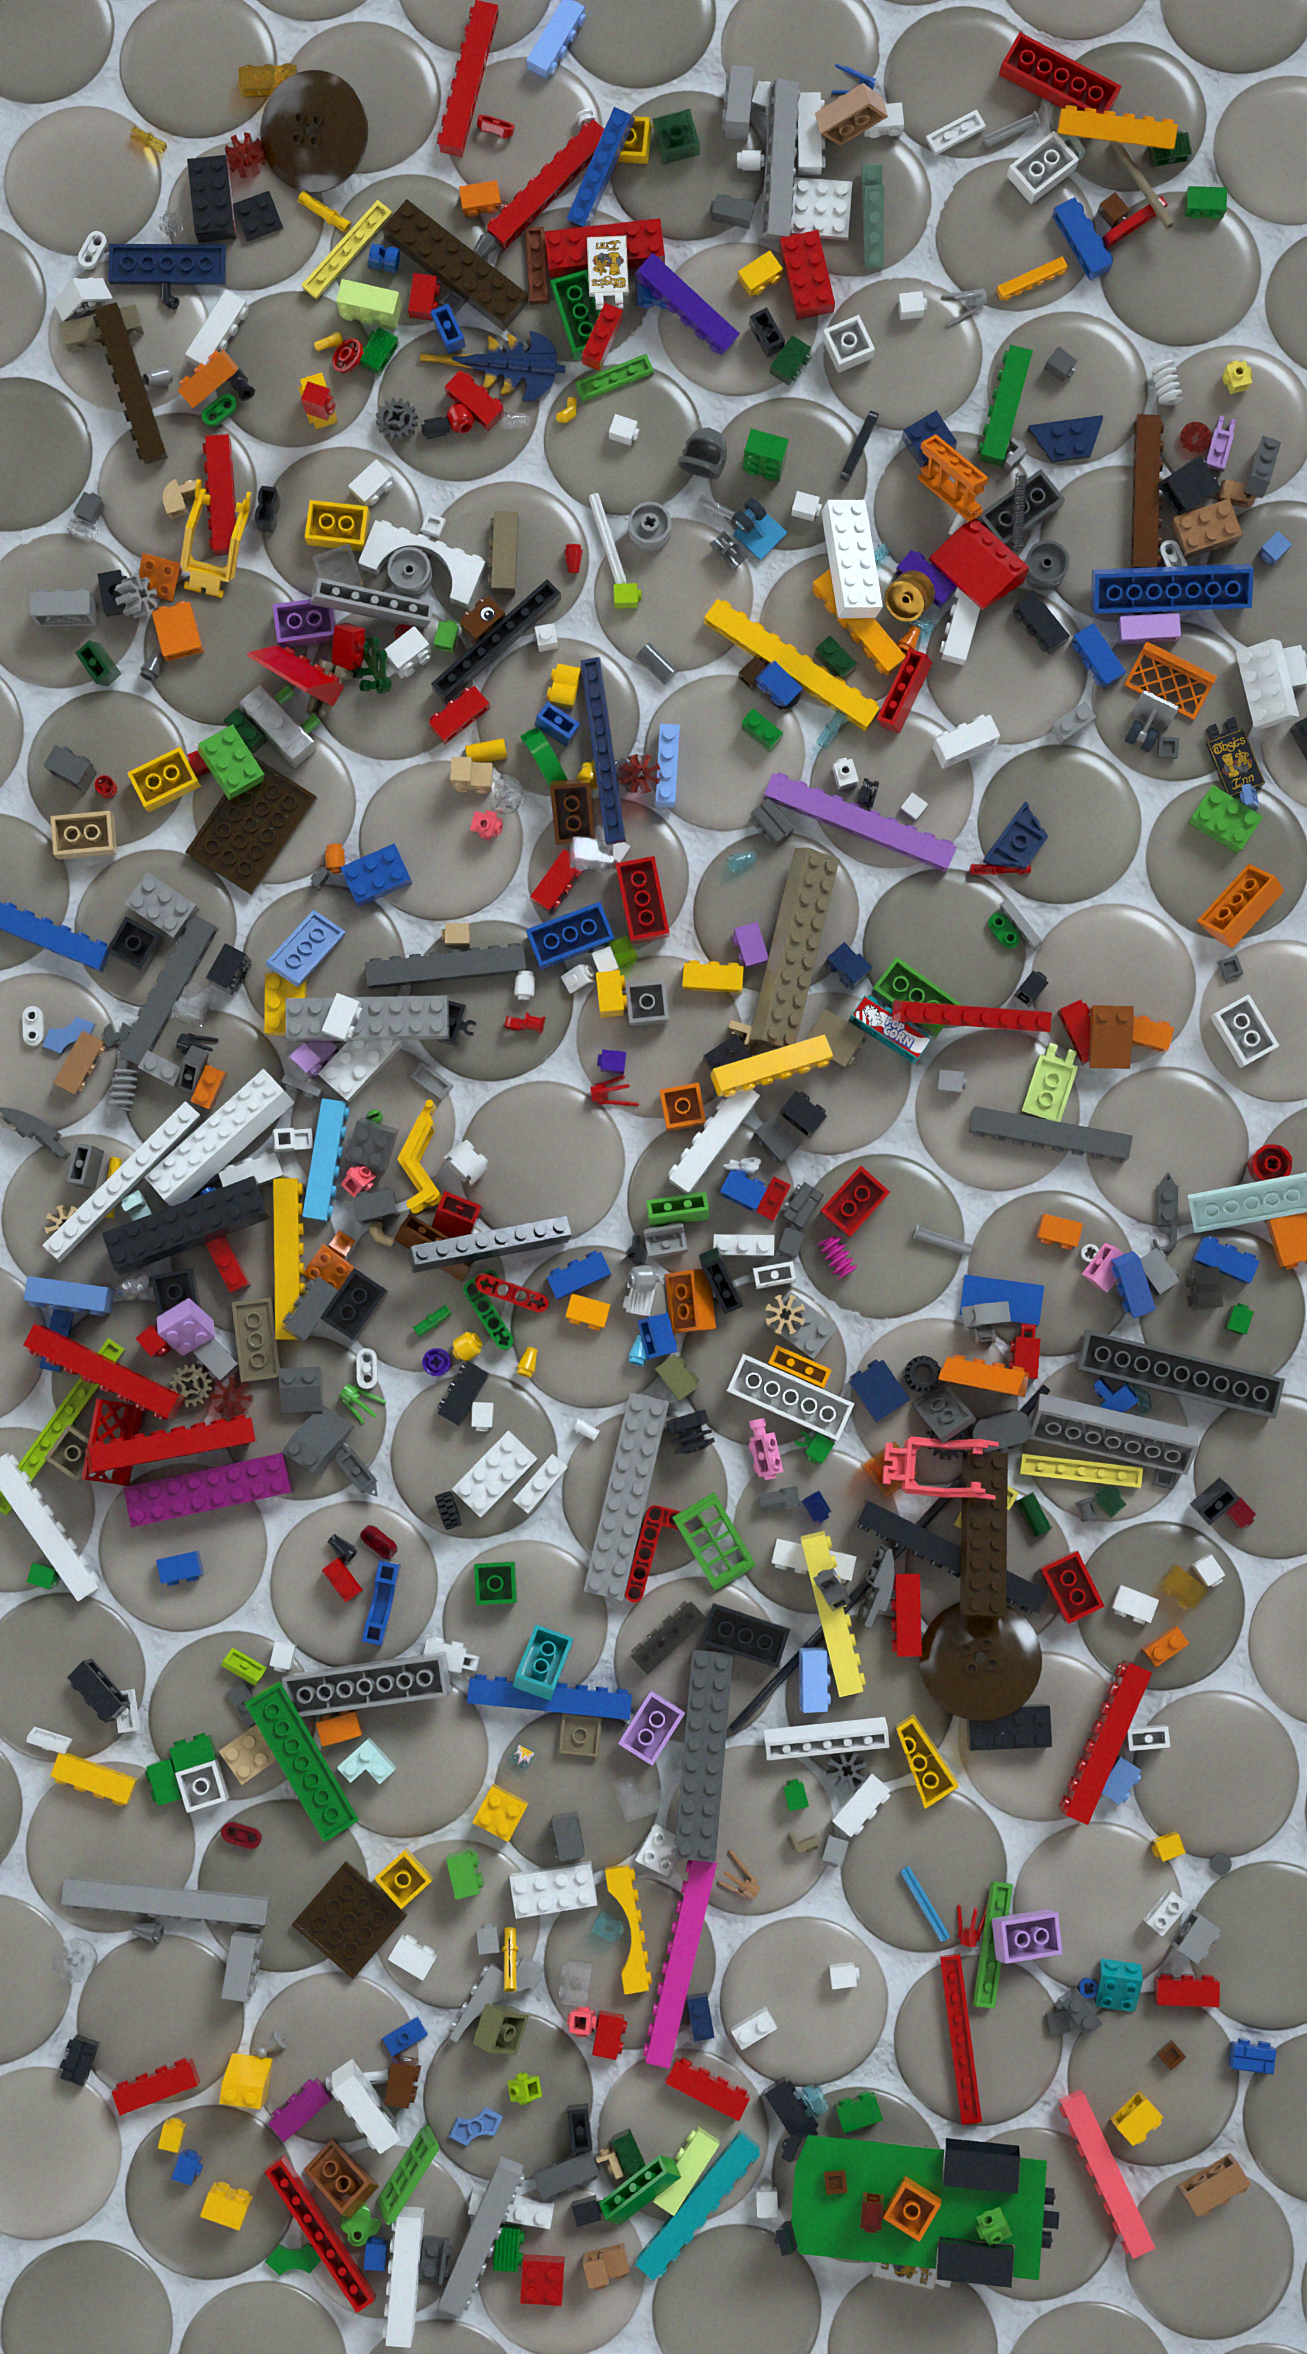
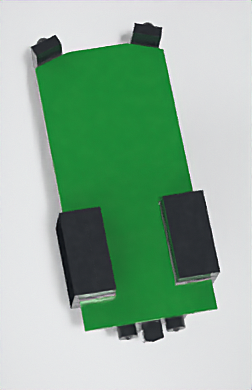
M800 2131L791 2134L789 2138L783 2140L781 2147L784 2151L781 2158L790 2163L797 2160L794 2174L791 2220L785 2221L775 2230L777 2236L774 2239V2244L780 2248L782 2256L791 2255L798 2248L799 2254L931 2269H936L937 2263V2280L1012 2288V2277L1039 2280L1041 2248L1051 2249V2243L1053 2242L1052 2232L1045 2231L1043 2228L1058 2229L1059 2212L1052 2211V2206L1056 2199L1054 2188L1045 2187L1047 2160L1020 2158L1018 2145L946 2138L945 2158L944 2149L930 2148L926 2145L925 2147L806 2135ZM943 2163H944V2180L942 2181V2178H943ZM845 2169L848 2193L826 2195L824 2171ZM904 2176L941 2198V2206L920 2242L883 2219V2212ZM1000 2207L1006 2217L1012 2236L1003 2239L998 2244L989 2246L986 2239H981L976 2227L979 2226L976 2217L981 2216L986 2211Z

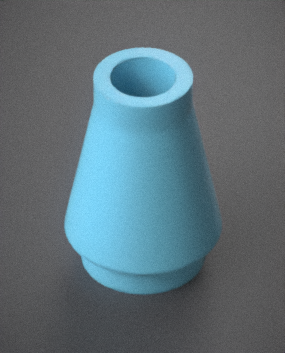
M637 1335L628 1354V1362L637 1366H644V1363L647 1362L641 1335Z

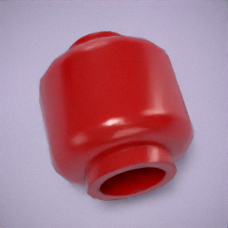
M463 403L453 404L447 411L446 417L454 432L463 434L472 429L475 422L474 415Z

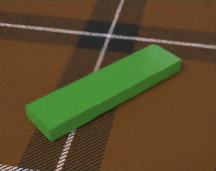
M644 354L575 382V387L582 402H585L654 373L647 354Z

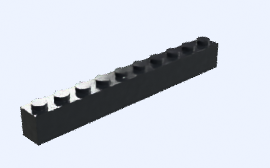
M864 1500L855 1519V1522L859 1523L858 1528L869 1532L871 1529L877 1532L876 1537L886 1542L889 1538L895 1541L894 1546L904 1551L907 1547L913 1550L912 1555L922 1560L925 1556L931 1559L930 1564L940 1569L944 1566L949 1569V1574L957 1578L960 1577V1546L869 1500ZM1007 1570L1006 1602L1011 1605L1014 1602L1022 1605L1020 1609L1029 1614H1032V1611L1039 1613L1049 1591Z

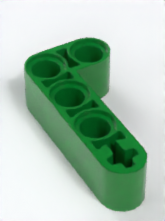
M485 1270L484 1272H482L485 1274H493L495 1275V1277L499 1278L498 1274L493 1270ZM476 1277L465 1283L463 1287L464 1294L498 1348L508 1350L513 1346L514 1338L487 1294L479 1290L475 1295L468 1294V1287L475 1284ZM480 1281L482 1288L484 1287V1285H487L493 1289L492 1284L489 1285L486 1284L485 1281ZM482 1301H486L489 1304V1309L486 1312L478 1310V1305ZM493 1318L498 1319L500 1322L497 1329L489 1328V1321ZM504 1328L503 1336L510 1338L508 1345H500L499 1342L502 1341L500 1336L497 1334L495 1337L493 1334L500 1332Z

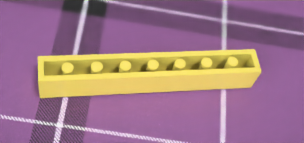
M825 1531L801 1536L839 1697L864 1692L863 1685H866L864 1673H859L858 1666L861 1665L859 1653L855 1654L853 1646H857L854 1634H850L848 1628L852 1626L849 1614L845 1615L843 1607L832 1611L813 1579L819 1572L837 1567L835 1555L831 1556L829 1548H833L831 1538L826 1536Z

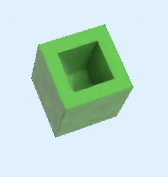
M445 620V622L439 621L433 643L435 649L454 653L460 632L459 626L455 622Z

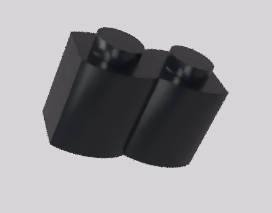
M261 486L258 492L259 505L255 511V522L259 531L273 533L277 526L276 513L280 507V497L276 487Z

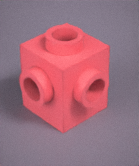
M486 810L485 813L475 811L470 830L478 832L479 837L484 839L498 838V834L503 829V819L497 817V813Z
M366 1165L352 1166L346 1172L347 1176L341 1183V1186L355 1198L357 1193L369 1192L374 1186L372 1182L377 1176Z
M579 2005L578 2008L573 2009L568 2014L567 2026H569V2033H575L577 2037H587V2035L594 2032V2029H597L598 2017L595 2016V2010H590L589 2006ZM582 2017L586 2018V2023L581 2021Z

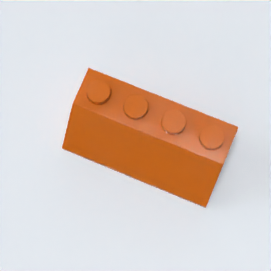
M1248 864L1200 916L1197 922L1218 942L1233 949L1283 894L1284 889L1276 876Z
M954 1354L953 1358H946L938 1378L945 1382L1025 1397L1029 1373L1024 1372L1022 1367L1012 1366V1369L1004 1368L1005 1364L993 1362L991 1366L986 1365L985 1360L973 1358V1362L966 1361L965 1356Z

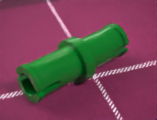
M445 1304L433 1314L429 1313L426 1315L427 1318L412 1328L420 1338L433 1327L436 1329L439 1323L453 1314Z

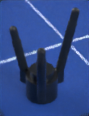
M181 1033L176 1047L181 1049V1053L186 1055L191 1046L212 1052L213 1048L199 1044L197 1040L218 1042L219 1039L188 1033V1035Z

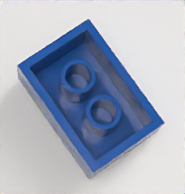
M395 843L340 867L358 907L412 884Z

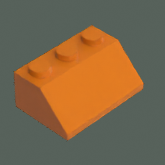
M703 1269L665 1274L669 1320L671 1321L673 1334L716 1329L712 1287Z

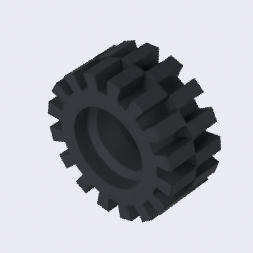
M918 1356L908 1362L904 1371V1378L911 1389L917 1392H928L937 1387L938 1383H940L938 1378L941 1367L932 1357ZM920 1366H925L930 1370L931 1376L926 1382L917 1380L915 1376V1371Z
M451 1491L435 1495V1501L445 1529L449 1530L461 1526V1518Z

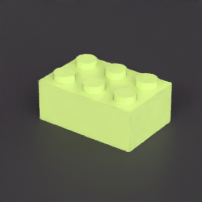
M341 280L336 303L339 314L343 319L353 321V319L359 320L366 325L376 324L388 330L391 328L397 329L402 310L399 292L349 280Z

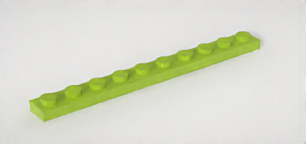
M108 1338L98 1353L118 1362L126 1349ZM80 1377L18 1465L20 1471H25L31 1479L29 1484L32 1483L47 1462L44 1458L67 1425L74 1424L98 1390L100 1384H90L83 1381ZM0 1490V1512L8 1516L13 1508Z

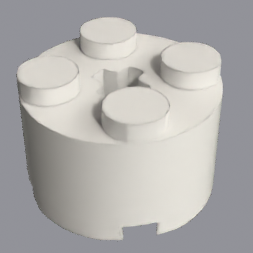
M468 1140L464 1142L459 1141L443 1157V1161L446 1162L448 1160L450 1163L448 1168L461 1181L465 1182L468 1180V1186L471 1187L488 1170V1160L482 1154L477 1155L473 1151L474 1146Z

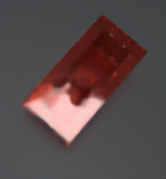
M863 2192L860 2228H863L865 2232L876 2233L877 2230L881 2231L884 2194Z

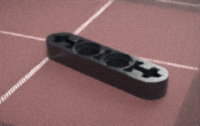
M872 410L869 411L841 472L840 479L847 482L850 481L878 420L879 413Z

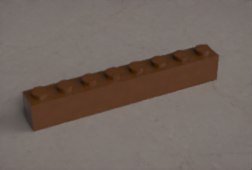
M1137 414L1134 421L1131 568L1160 567L1161 555H1158V548L1161 546V536H1158V529H1161L1162 517H1159V510L1162 508V498H1159V491L1161 489L1157 484L1162 481L1159 478L1160 472L1163 470V460H1160V453L1163 452L1164 442L1160 441V438L1164 432V422H1161V415Z

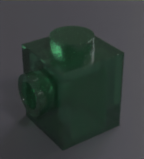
M1102 1486L1094 1493L1096 1497L1093 1498V1501L1109 1518L1115 1516L1127 1505L1121 1499L1122 1493L1115 1486L1113 1488L1111 1486L1106 1488Z

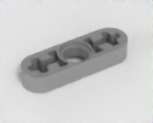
M1008 898L999 904L1004 915L1029 947L1033 950L1042 944L1041 939L1015 905Z

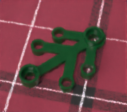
M375 636L365 637L363 657L368 668L359 667L353 669L352 673L353 678L362 679L363 676L373 675L375 681L362 679L359 683L360 691L369 692L372 689H376L378 694H385L391 690L392 686L390 677L386 676L387 652L386 650L379 649L380 639ZM370 648H372V657L369 653Z

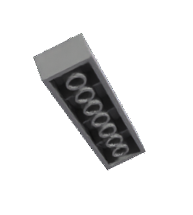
M447 996L349 997L359 1001L363 1011L359 1020L356 1019L354 1022L355 1031L352 1038L348 1037L347 1041L449 1039V999ZM286 998V1039L288 1042L342 1041L324 1034L322 1031L335 998Z
M1039 1394L1031 1418L1032 1431L1029 1439L1183 1475L1188 1474L1198 1448V1430L1045 1394Z
M446 1651L292 1673L282 1677L283 1687L300 1717L444 1697L452 1692Z

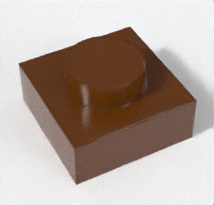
M1172 2040L1156 2053L1170 2070H1173L1186 2058Z
M845 2169L824 2171L826 2195L848 2193Z

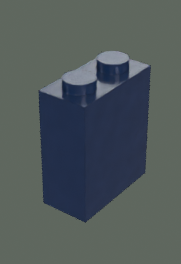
M877 1359L867 1365L869 1369L863 1373L859 1370L851 1375L852 1380L848 1382L875 1423L910 1400L884 1360L878 1361Z

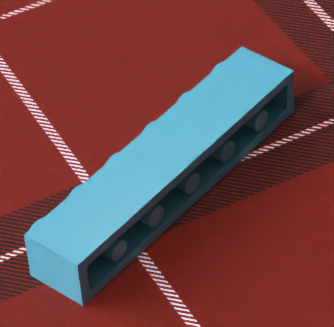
M323 1098L321 1100L303 1218L328 1222L329 1217L332 1218L334 1206H331L332 1198L336 1197L337 1186H334L335 1178H339L340 1175L338 1160L339 1158L342 1159L344 1147H341V1141L346 1138L347 1127H344L345 1119H349L350 1108L347 1107L348 1104L346 1102Z

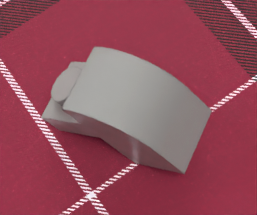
M1008 1302L961 1307L964 1327L1011 1322Z

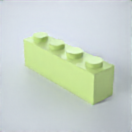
M699 2126L696 2131L692 2130L686 2139L688 2141L684 2149L681 2147L675 2156V2159H677L675 2163L681 2178L653 2199L655 2204L673 2216L719 2146V2140Z

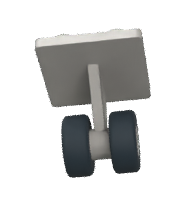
M1144 690L1131 713L1147 722L1142 730L1143 723L1135 720L1125 738V742L1133 745L1137 740L1143 743L1141 746L1142 750L1150 752L1159 735V731L1154 728H1150L1149 732H1147L1150 724L1152 723L1167 730L1179 707Z

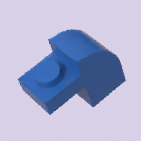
M1102 1377L1093 1384L1095 1393L1100 1398L1103 1397L1105 1399L1100 1404L1102 1408L1125 1412L1139 1401V1397L1127 1383L1115 1392H1113Z

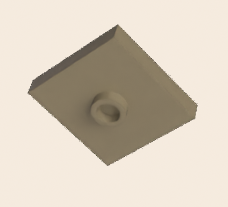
M562 1713L558 1754L599 1758L603 1717Z

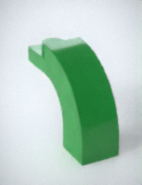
M536 727L520 736L549 789L552 781L568 780L542 731L540 732Z

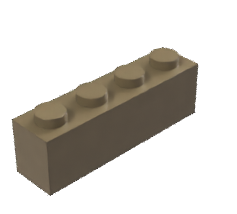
M136 304L120 308L129 338H136L140 334H144ZM96 314L60 323L68 352H80L84 348H96L102 345L99 335L102 334L100 327L96 328L93 316Z
M494 511V518H490V530H493V537L489 539V548L493 549V554L489 556V568H492V575H488V587H491L492 593L516 594L518 512Z

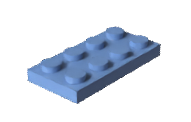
M313 910L266 961V966L296 987H299L345 936L346 931Z

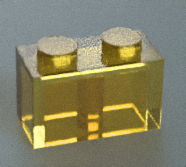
M1173 1564L1159 1581V1584L1163 1586L1161 1590L1170 1597L1173 1594L1178 1598L1177 1603L1184 1609L1190 1608L1194 1610L1209 1591L1177 1564Z

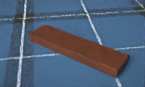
M544 227L525 228L530 305L549 304Z

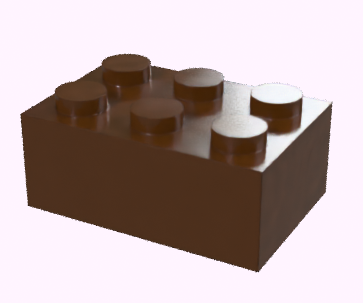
M591 778L552 781L550 792L555 844L595 842L596 824Z

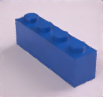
M1073 197L1054 207L1052 217L1089 281L1110 271L1113 257L1109 251L1105 250L1103 240L1094 231L1091 219H1087L1082 203Z

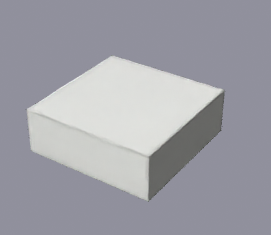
M428 512L420 531L439 539L446 519Z
M912 792L900 809L916 821L928 804Z

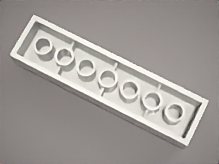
M262 1069L153 1168L145 1178L170 1206L187 1201L295 1102L265 1069Z

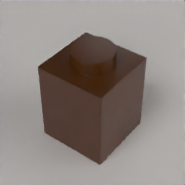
M1114 192L1100 203L1097 212L1113 229L1128 219L1127 216L1130 209L1118 194Z

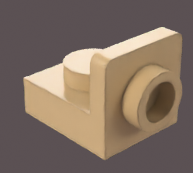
M731 1020L728 1030L732 1031L731 1034H737L740 1038L743 1035L747 1036L744 1043L746 1048L748 1044L753 1045L754 1041L749 1040L752 1026Z
M610 2147L599 2150V2154L596 2155V2162L600 2163L609 2159L607 2166L610 2174L614 2173L616 2179L624 2176V2168H622V2164L618 2160L615 2148L610 2149Z

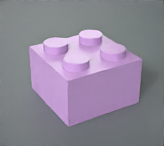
M190 1298L157 1317L158 1335L182 1356L215 1337L214 1320Z

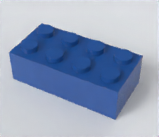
M601 902L526 929L540 970L591 952L597 947L607 946L615 942Z

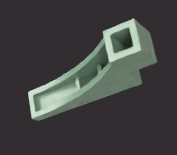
M861 164L864 268H884L883 164Z

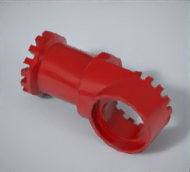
M529 1013L525 1014L524 1020L518 1019V1017L511 1018V1016H506L504 1027L516 1031L530 1029L542 1034L546 1017H535Z

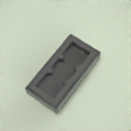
M244 1681L228 1691L227 1695L246 1726L249 1727L255 1722L245 1707L244 1702L254 1696Z

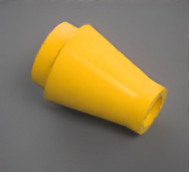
M526 1347L523 1356L516 1366V1373L518 1375L532 1378V1375L535 1374L537 1349Z

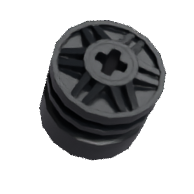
M705 1409L665 1421L669 1434H679V1438L672 1441V1445L680 1442L682 1444L681 1448L674 1450L675 1455L693 1453L706 1449L710 1444L715 1443L714 1437L707 1440L704 1435L712 1433V1430H702L701 1426L709 1422Z

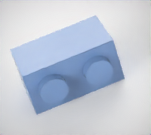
M1118 1755L1102 1794L1119 1805L1122 1802L1125 1803L1130 1796V1788L1139 1782L1142 1770Z

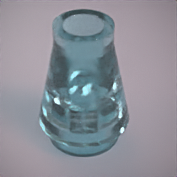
M754 850L731 854L727 858V865L732 873H739L753 862H756L757 855Z

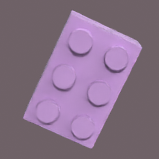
M650 1689L619 1739L618 1744L653 1766L683 1718L685 1711Z
M1044 1909L992 1918L996 1960L1007 1964L1063 1954L1058 1912Z

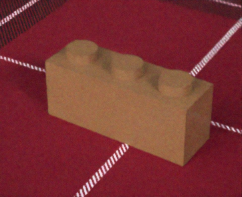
M82 1030L58 1073L54 1084L74 1095L76 1091L81 1092L86 1084L83 1081L86 1073L89 1075L92 1073L96 1065L93 1063L95 1057H100L105 1049L102 1045L104 1041Z

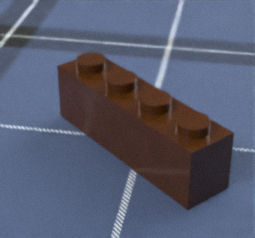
M409 1214L401 1224L394 1240L410 1250V1246L450 1238L412 1214ZM475 1261L442 1267L440 1269L462 1282L472 1269Z

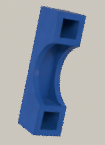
M384 1560L379 1561L372 1603L366 1620L362 1642L381 1646L384 1644L401 1564Z

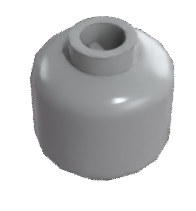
M650 1265L633 1267L631 1272L628 1273L629 1287L633 1288L635 1292L652 1291L656 1283L659 1282L658 1272L654 1271Z

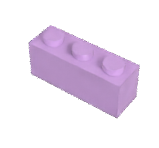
M1165 611L1162 614L1145 612L1142 615L1136 616L1133 613H1126L1120 616L1117 622L1119 645L1144 644L1146 641L1149 643L1178 642L1181 637L1179 613H1173V611Z

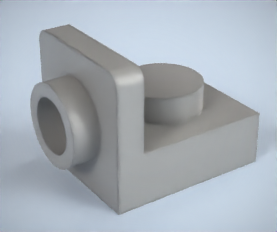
M1012 438L1008 445L1013 451H1010L1004 459V469L1008 473L1020 463L1027 452L1025 444L1015 438Z

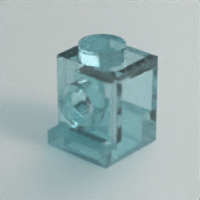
M600 1911L591 1932L614 1943L615 1939L620 1940L624 1932V1928H622L623 1922ZM610 1925L612 1926L613 1930L611 1932H606L605 1927Z

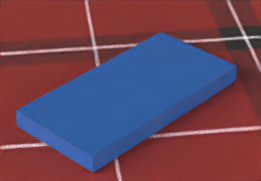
M964 1275L959 1315H962L961 1307L1008 1302L1011 1322L1039 1326L1044 1285Z

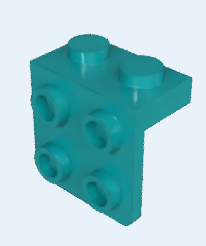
M1101 1958L1099 1963L1100 1982L1095 2005L1101 2008L1134 2012L1143 1983L1141 1964Z

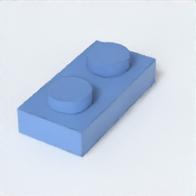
M1251 784L1242 785L1243 791L1240 792L1242 803H1245L1252 810L1260 809L1256 789Z

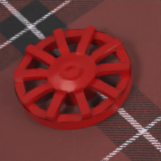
M349 338L337 347L332 359L335 370L345 374L353 371V368L360 364L359 361L364 354L361 342L355 338Z

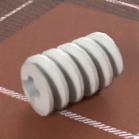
M1174 360L1161 362L1151 370L1152 375H1154L1153 381L1156 383L1155 389L1158 390L1156 394L1159 397L1158 403L1160 405H1174L1182 402L1184 399L1183 397H1177L1182 393V390L1175 389L1180 386V383L1174 382L1179 378L1178 375H1172L1177 369L1175 367L1170 368L1175 363Z

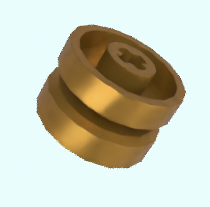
M915 570L906 571L893 581L885 591L884 600L886 607L895 618L905 622L913 621L919 618L933 603L935 598L934 585L922 572Z

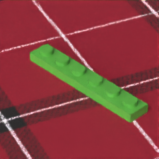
M991 1881L973 2005L976 2007L995 2009L1002 1962L996 1960L992 1918L1009 1915L1013 1884Z

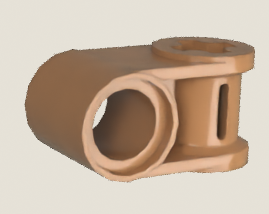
M1222 480L1218 502L1230 499L1231 504L1234 506L1249 508L1254 504L1257 496L1245 493L1246 484Z

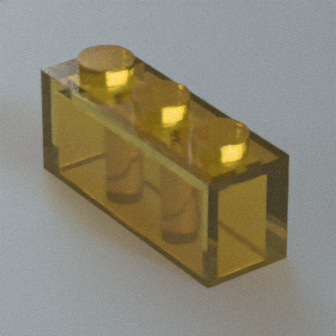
M285 63L283 65L264 64L263 66L245 65L244 67H238L241 98L270 97L283 81L298 73L297 65Z

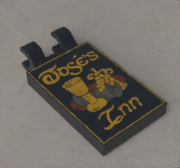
M1229 718L1224 722L1228 731L1219 734L1216 724L1208 726L1206 731L1211 741L1207 742L1206 746L1225 793L1235 796L1243 791L1242 785L1251 784L1254 788L1264 785L1265 780L1244 728L1238 730L1235 718Z

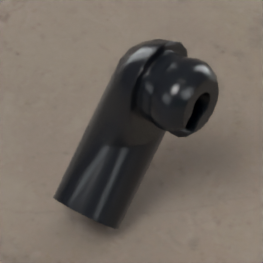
M167 282L161 283V302L169 309H177L180 300L170 294L171 284Z

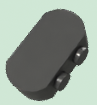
M1009 1409L975 1418L976 1421L969 1425L968 1436L969 1439L999 1442V1447L988 1446V1449H983V1451L1000 1452L1001 1448L1008 1447V1449L1020 1447V1443L1026 1442L1031 1435L1032 1425L1026 1414L1016 1409Z

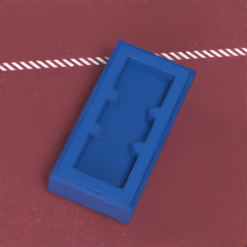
M417 2016L382 2037V2040L390 2054L394 2056L426 2037L428 2032Z

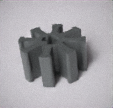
M852 1751L848 1760L845 1759V1752L838 1753L841 1759L840 1763L829 1757L827 1764L836 1767L837 1770L827 1771L826 1775L829 1780L840 1776L837 1783L834 1784L836 1789L842 1790L841 1787L845 1779L848 1780L850 1791L857 1789L853 1783V1777L861 1780L862 1783L866 1781L867 1777L865 1774L861 1775L856 1772L858 1769L867 1768L865 1760L853 1764L856 1757L859 1756L857 1751ZM850 1765L851 1773L848 1774L847 1772V1775H844L842 1767Z

